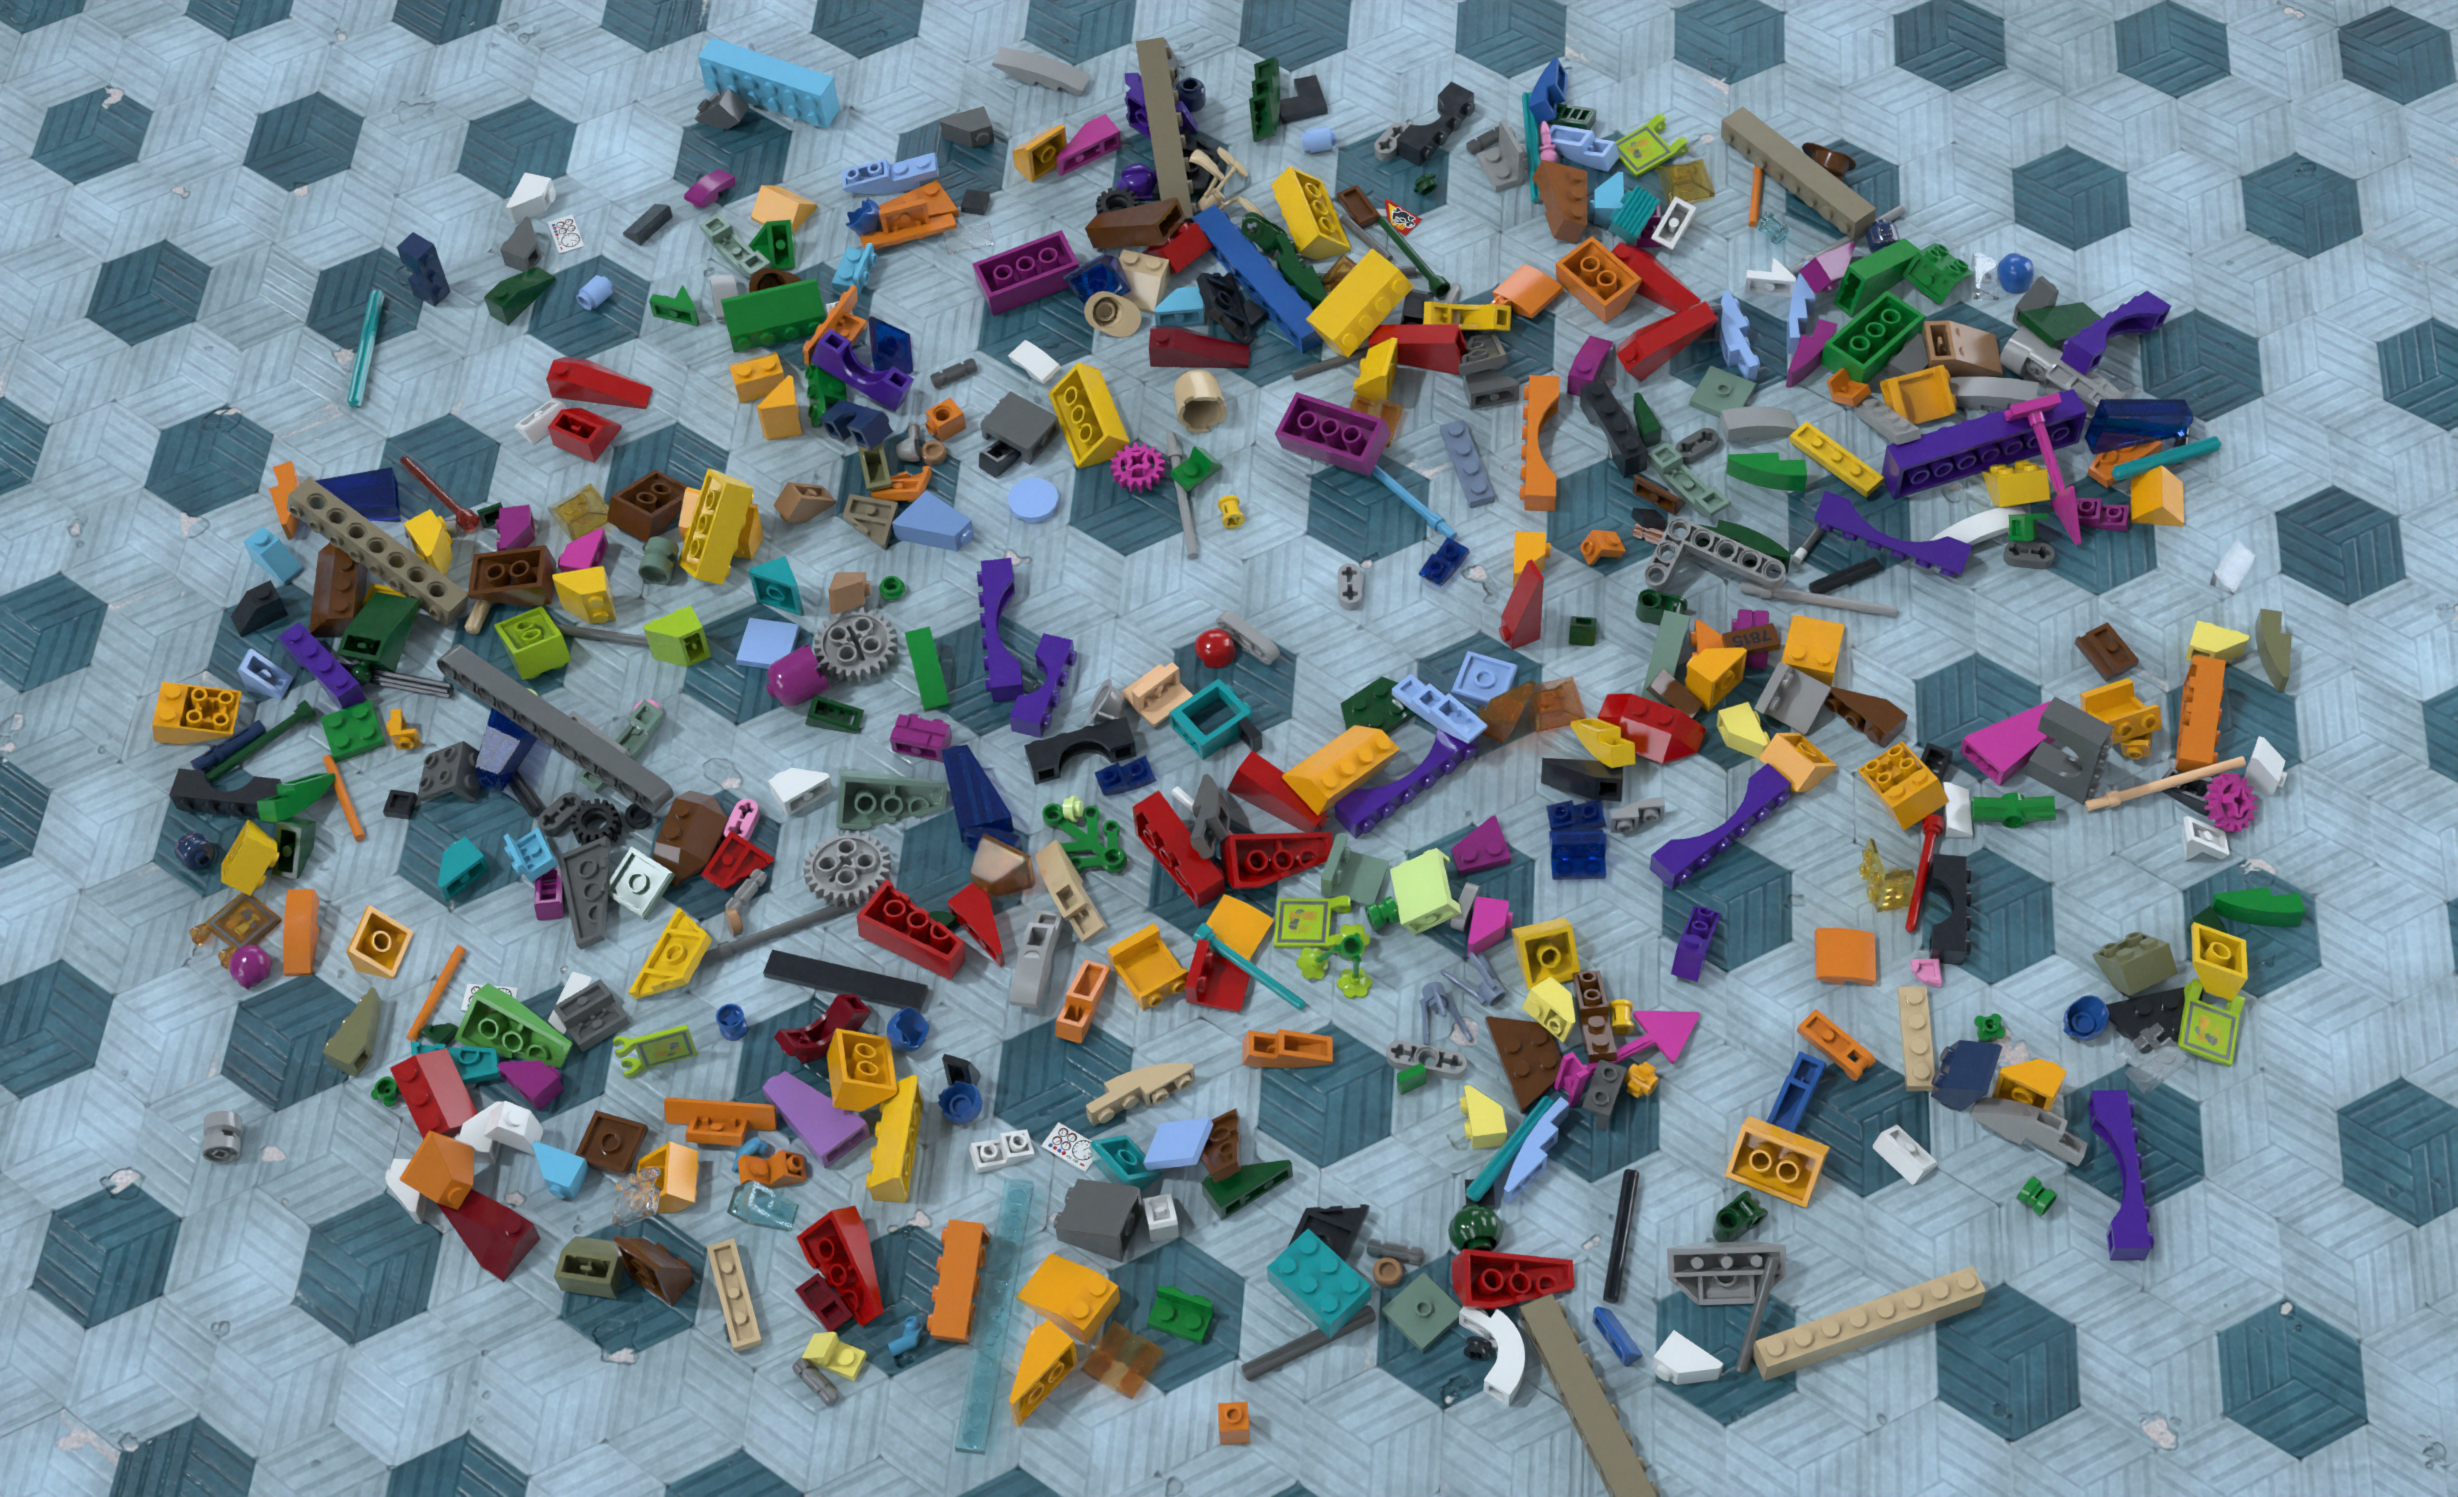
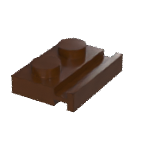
M2108 622L2086 632L2082 637H2076L2074 644L2105 681L2138 665L2139 659Z

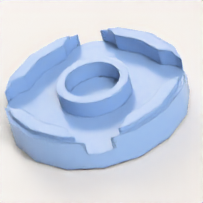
M1036 477L1017 482L1011 488L1008 495L1009 510L1017 519H1024L1028 523L1042 522L1050 518L1059 504L1057 490L1053 484L1045 479Z

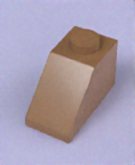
M787 482L773 506L780 513V517L788 523H805L832 507L836 500L821 485Z
M866 572L835 573L828 590L830 614H838L865 605L867 597L871 596L872 593L871 581H867Z

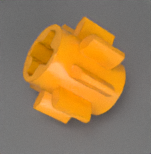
M1647 1062L1639 1066L1634 1063L1624 1077V1082L1628 1086L1626 1091L1636 1098L1643 1094L1651 1095L1659 1082V1078L1654 1073L1656 1068Z

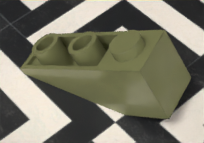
M371 987L367 994H364L359 999L357 1007L350 1016L343 1020L341 1028L334 1037L327 1041L322 1051L331 1066L357 1078L373 1056L382 1004L374 987Z

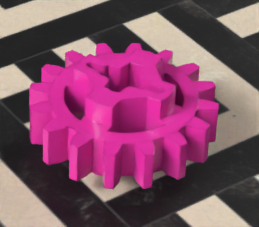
M1135 442L1133 448L1124 445V452L1117 450L1116 457L1111 459V475H1113L1114 482H1119L1121 489L1128 486L1131 493L1134 488H1138L1139 493L1143 492L1144 487L1152 490V484L1159 485L1160 478L1165 476V460H1163L1162 453H1156L1155 446L1147 449V443H1144L1142 447H1138Z
M2238 773L2220 774L2219 777L2212 778L2213 784L2206 787L2210 793L2209 795H2204V798L2208 800V805L2204 806V809L2210 810L2211 813L2208 819H2215L2214 827H2221L2224 832H2239L2243 828L2250 827L2248 821L2255 820L2252 811L2258 809V807L2253 805V801L2257 799V796L2251 795L2254 787L2246 786L2247 778H2240Z

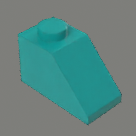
M465 836L459 841L452 843L443 852L438 887L446 902L490 870L484 855Z

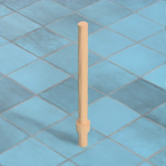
M2240 756L2119 792L2112 790L2105 792V796L2085 801L2087 811L2106 806L2109 808L2121 805L2123 801L2245 767L2246 762L2244 757Z

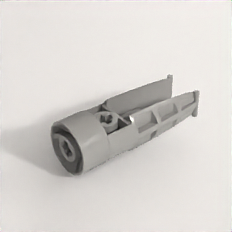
M2026 326L2020 327L2005 345L2000 356V363L2020 377L2027 376L2034 382H2039V385L2045 388L2044 392L2048 395L2074 389L2087 410L2086 417L2104 425L2105 429L2109 430L2125 413L2118 404L2126 397V394L2124 392L2121 393L2094 370L2084 376L2060 360L2063 352L2055 347L2050 348Z

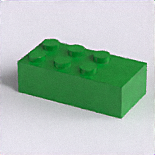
M1886 290L1824 344L1821 364L1834 373L1838 372L1841 368L1847 369L1850 380L1867 384L1887 366L1893 355H1898L1901 352L1906 341L1912 340L1918 333L1922 334L1926 316Z

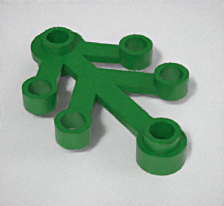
M1051 803L1043 808V821L1047 826L1052 828L1058 827L1078 841L1060 843L1066 854L1093 852L1097 855L1096 857L1088 858L1070 857L1069 859L1072 864H1080V866L1075 867L1078 874L1082 873L1086 868L1102 867L1109 873H1117L1126 867L1127 856L1123 850L1118 848L1117 836L1120 833L1118 822L1109 820L1104 823L1103 830L1104 835L1107 837V848L1099 843L1097 822L1100 819V814L1097 807L1088 806L1083 811L1084 820L1087 823V834L1064 818L1063 808L1059 804ZM1089 813L1096 814L1094 817L1087 816ZM1110 827L1116 828L1114 831L1107 830ZM1111 860H1118L1115 863H1110Z

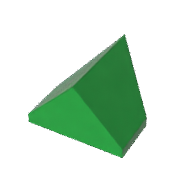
M791 219L766 221L748 246L754 252L758 250L771 263L770 268H796V242Z

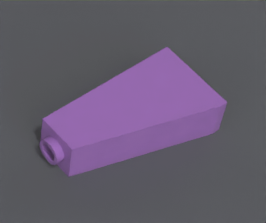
M786 1071L771 1077L762 1087L768 1103L776 1106V1112L825 1169L870 1137L869 1128L864 1119L849 1110L845 1111L834 1108L832 1099Z

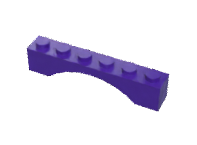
M2148 290L2139 296L2135 295L2130 302L2121 304L2114 312H2108L2104 318L2094 321L2090 327L2083 328L2074 337L2070 336L2063 344L2062 349L2064 352L2060 360L2085 376L2099 366L2107 348L2106 341L2108 339L2126 333H2152L2163 326L2171 305Z
M1826 490L1814 517V521L1819 523L1817 526L1819 529L1832 533L1833 529L1843 532V538L1854 542L1857 541V538L1867 541V547L1881 551L1882 547L1891 550L1890 555L1905 560L1906 556L1916 560V565L1926 569L1934 566L1941 569L1940 574L1953 579L1955 575L1961 577L1973 545L1949 536L1923 542L1904 541L1890 537L1868 524L1856 511L1850 499Z
M1012 559L981 561V571H977L978 587L983 586V592H978L980 608L984 607L985 613H980L981 628H986V634H982L983 650H988V655L983 656L984 670L989 671L990 676L985 677L986 693L991 692L993 702L1016 700L1018 696L1024 695L1020 662L1011 656L998 635L1002 612L1015 594Z
M1441 729L1437 730L1435 742L1429 754L1414 771L1402 779L1385 786L1354 789L1335 803V819L1355 839L1362 834L1369 833L1378 822L1390 818L1396 809L1403 804L1411 803L1421 791L1430 789L1442 776L1451 774L1460 763L1472 759L1478 751V736L1468 744Z
M1767 763L1749 777L1744 800L1734 815L1721 826L1703 835L1686 839H1671L1651 855L1650 870L1672 890L1679 884H1686L1693 876V873L1699 868H1706L1711 863L1713 857L1718 853H1725L1732 845V842L1738 837H1745L1750 832L1752 826L1757 822H1764L1769 817L1771 811L1777 806L1779 808L1784 806L1790 798L1791 783Z
M2092 1090L2088 1101L2091 1129L2104 1141L2112 1152L2122 1179L2121 1206L2106 1233L2110 1261L2146 1260L2150 1249L2154 1247V1236L2152 1232H2148L2147 1223L2150 1220V1210L2148 1205H2144L2143 1196L2146 1194V1183L2144 1178L2140 1179L2139 1170L2142 1168V1157L2140 1152H2136L2135 1144L2138 1142V1131L2136 1126H2132L2131 1120L2134 1116L2133 1101L2128 1100L2127 1090Z

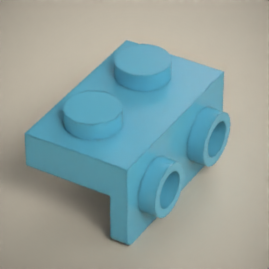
M536 828L516 842L508 833L503 836L507 843L504 849L508 856L515 860L511 863L519 876L524 874L530 882L558 865L544 834L539 828Z

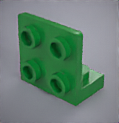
M1933 243L1915 255L1902 276L1941 305L1959 282L1970 277L1972 271L1968 269L1967 263L1963 260L1956 259L1949 254V250L1945 246Z

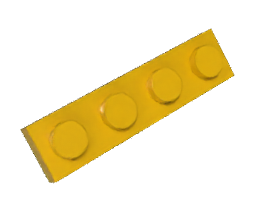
M1806 421L1790 435V443L1867 498L1883 484L1884 477L1809 422Z

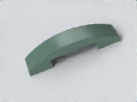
M719 213L699 224L700 229L719 254L744 276L751 278L756 271L771 267V263L758 250L754 252L733 232L732 225Z
M1668 442L1648 453L1649 461L1664 482L1680 499L1694 510L1711 517L1731 505V501L1716 487L1710 489L1683 464V456Z
M644 699L627 718L630 724L615 741L630 752V758L634 761L653 738L665 716L664 712ZM585 769L576 777L578 781L595 793L608 786Z

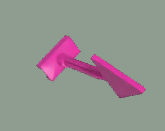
M2059 392L2010 405V410L2003 412L2006 422L2028 417L2030 426L2034 429L2052 485L2057 493V497L2050 504L2074 544H2081L2075 488L2070 486L2064 489V481L2044 425L2046 421L2043 412L2055 409L2062 402Z
M1634 1011L1633 1017L1647 1034L1617 1049V1061L1607 1062L1617 1064L1652 1045H1656L1667 1060L1674 1064L1699 1019L1700 1013ZM1573 1052L1563 1056L1554 1084L1556 1091L1564 1088L1569 1094L1567 1101L1569 1108L1579 1103L1585 1083L1592 1079L1598 1062L1587 1065L1582 1064Z

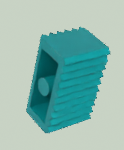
M1636 185L1632 192L1630 190L1626 191L1620 201L1624 205L1620 210L1615 208L1608 219L1612 222L1608 230L1633 245L1661 202L1660 199L1640 188L1639 185Z

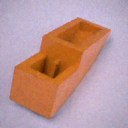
M292 460L273 467L278 485L269 488L281 526L288 540L293 539L300 520L293 517L287 510L288 494L300 485L299 476Z
M315 889L287 890L283 931V969L285 976H312L319 927L316 922L320 899Z
M1084 960L1066 993V1003L1056 1019L1055 1037L1082 1044L1100 1003L1111 966Z
M1279 1029L1276 1034L1249 1030L1242 1040V1065L1301 1068L1330 1065L1333 1062V1040L1330 1036Z

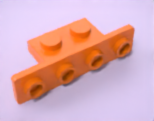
M925 198L878 210L882 231L862 235L860 240L864 250L867 243H872L874 251H877L882 247L901 245L906 241L924 239L937 233H948L956 229L957 225L952 213L929 218Z
M852 285L847 292H843L837 306L831 308L825 322L818 325L813 338L804 344L802 353L804 354L805 365L810 366L812 364L811 359L817 343L829 328L850 340L852 347L867 328L866 320L850 314L858 301L856 286Z
M666 1097L664 1100L666 1123L689 1125L686 1131V1142L742 1146L748 1129L775 1131L777 1127L775 1105Z

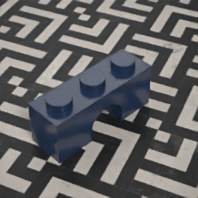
M412 232L396 248L402 263L415 272L408 278L413 295L435 307L451 291L435 245Z
M843 400L837 402L819 417L831 438L845 441L852 435L858 446L871 450L893 432L889 425V418L883 411Z

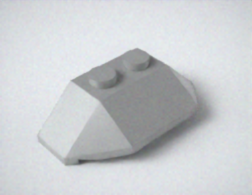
M1742 1241L1691 1243L1667 1248L1668 1279L1697 1305L1754 1304L1768 1257L1779 1260L1771 1289L1787 1275L1786 1246L1782 1244Z

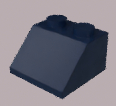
M1959 1040L1950 1047H1945L1939 1059L1942 1062L1940 1069L1935 1073L1931 1082L1934 1086L1931 1097L1961 1112L1988 1093L2003 1046L1995 1043Z

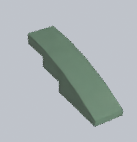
M1664 610L1641 697L1663 704L1648 692L1646 688L1662 669L1675 678L1690 616Z

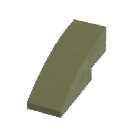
M882 441L872 450L857 445L867 492L892 487Z
M2260 609L2255 623L2258 653L2270 681L2278 692H2284L2289 679L2292 634L2281 633L2282 611Z

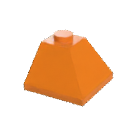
M429 1130L399 1179L434 1202L458 1210L473 1186L474 1147Z

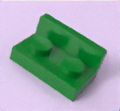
M1159 1285L1156 1291L1157 1299L1147 1320V1327L1202 1345L1214 1317L1213 1303L1202 1295L1191 1296L1183 1293L1177 1287Z

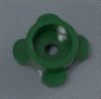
M1423 174L1418 177L1413 191L1419 192L1420 195L1432 192L1437 187L1434 181L1436 174Z

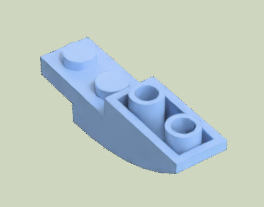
M933 152L890 165L887 159L846 169L842 171L843 189L845 192L860 194H887L919 188V181L939 176L938 161Z
M1726 290L1721 301L1723 311L1719 342L1722 354L1728 367L1738 365L1745 379L1755 381L1758 369H1760V362L1757 355H1753L1750 350V343L1747 338L1750 324L1748 318L1742 315L1738 300L1733 298L1729 290Z

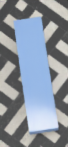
M1805 261L1803 267H1804L1806 264H1808L1810 261ZM1801 273L1798 275L1791 298L1787 328L1788 353H1795L1800 341V334H1805L1807 315L1813 314L1815 294Z
M1409 674L1392 688V695L1410 710L1447 734L1468 744L1487 729V724L1451 694L1444 696L1430 683L1425 686L1412 674Z
M1562 1097L1542 1116L1525 1140L1516 1157L1504 1188L1503 1201L1507 1205L1547 1168L1548 1155L1546 1152L1557 1143V1127L1568 1117L1569 1103Z

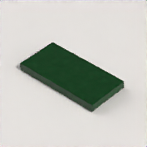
M2084 302L2021 311L2017 319L2050 348L2063 346L2070 336L2074 337L2083 328L2090 327L2094 321L2101 320L2102 317Z

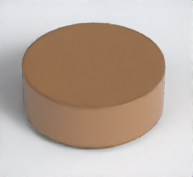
M934 440L926 442L921 448V456L924 463L935 466L944 462L946 459L944 444Z
M737 909L725 910L724 916L730 934L732 936L742 934L743 925Z
M1390 1257L1379 1259L1373 1267L1374 1281L1383 1288H1392L1398 1285L1402 1279L1400 1263Z

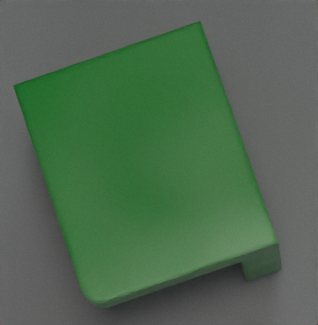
M2049 513L2009 515V541H2034L2037 538V520L2049 519Z

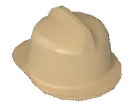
M1101 291L1093 294L1085 304V319L1089 325L1097 330L1123 338L1135 333L1140 326V310L1136 304L1126 298L1111 292Z

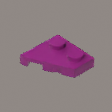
M1496 815L1491 816L1451 848V855L1459 876L1511 863V856Z

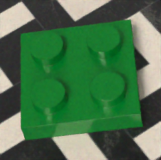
M371 700L320 717L335 763L386 746Z

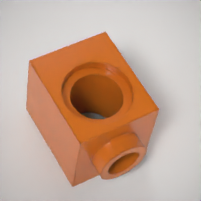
M951 397L925 411L927 419L925 423L926 429L931 436L935 435L940 442L966 429L964 413Z
M1248 1402L1218 1403L1220 1445L1250 1443Z

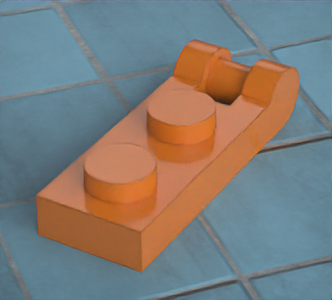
M1817 1009L1797 1026V1033L1841 1067L1847 1076L1854 1081H1857L1863 1075L1865 1068H1870L1876 1062L1872 1053ZM1852 1054L1858 1059L1855 1063L1849 1059Z

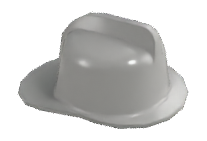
M1105 680L1094 695L1089 715L1084 724L1085 727L1092 720L1105 723L1109 720L1121 718L1124 696L1112 686V680Z

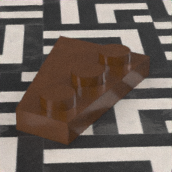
M1237 1108L1211 1120L1213 1127L1200 1156V1160L1215 1183L1227 1179L1241 1170L1240 1116Z

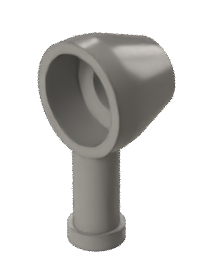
M913 421L908 423V438L896 445L897 456L901 461H921V449L918 441L920 424Z

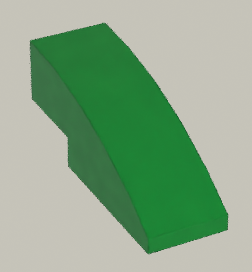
M1779 452L1728 454L1726 474L1736 479L1770 489L1805 491L1807 481L1805 459L1780 460Z
M930 626L904 632L924 712L950 706Z
M315 773L276 784L278 795L257 801L260 822H280L305 810L329 788L336 779L335 773Z
M2269 887L2216 893L2210 904L2219 916L2260 926H2300L2306 912L2300 893L2272 896Z

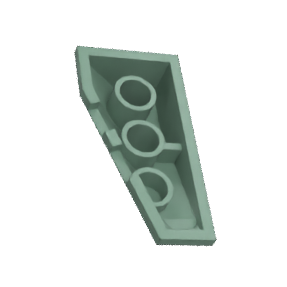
M839 769L836 828L865 830L875 825L887 822L889 824L897 822L896 820L945 810L948 782L870 771Z

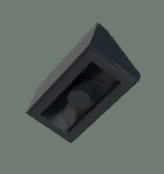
M654 204L626 229L623 235L641 246L673 217L670 206Z

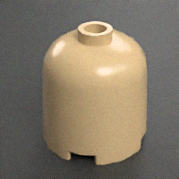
M1194 369L1183 373L1174 384V401L1177 419L1179 423L1186 427L1187 431L1194 433L1208 432L1211 426L1216 425L1218 422L1219 424L1223 423L1227 416L1226 405L1220 384L1213 374L1206 370Z

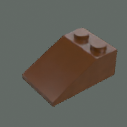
M655 469L611 496L607 522L617 526L620 530L636 536L639 540L648 542V539L663 534L681 512L685 490L689 486Z
M546 545L473 554L468 597L524 607L552 604L554 589L552 575L556 573L557 563Z
M616 1236L613 1239V1243L629 1278L671 1307L677 1303L694 1283L695 1280L691 1273L692 1267L680 1257L676 1260L670 1256L669 1250L659 1242L654 1245L647 1239Z

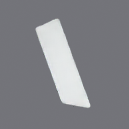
M572 972L556 1005L587 987L592 978ZM553 1009L548 1022L560 1034L564 1035L566 1028Z

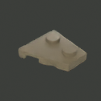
M849 494L843 518L844 521L879 547L887 549L893 529L892 522L896 519L899 505L898 502Z

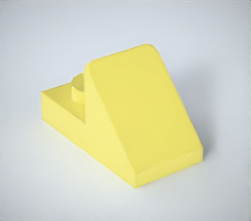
M825 1332L814 1333L802 1358H805L813 1366L855 1381L867 1358V1354L863 1350L840 1342L837 1333Z

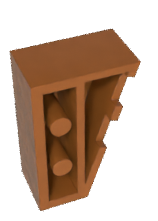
M1542 160L1532 180L1538 186L1540 202H1543L1545 205V216L1552 236L1555 239L1576 244L1587 226V171Z

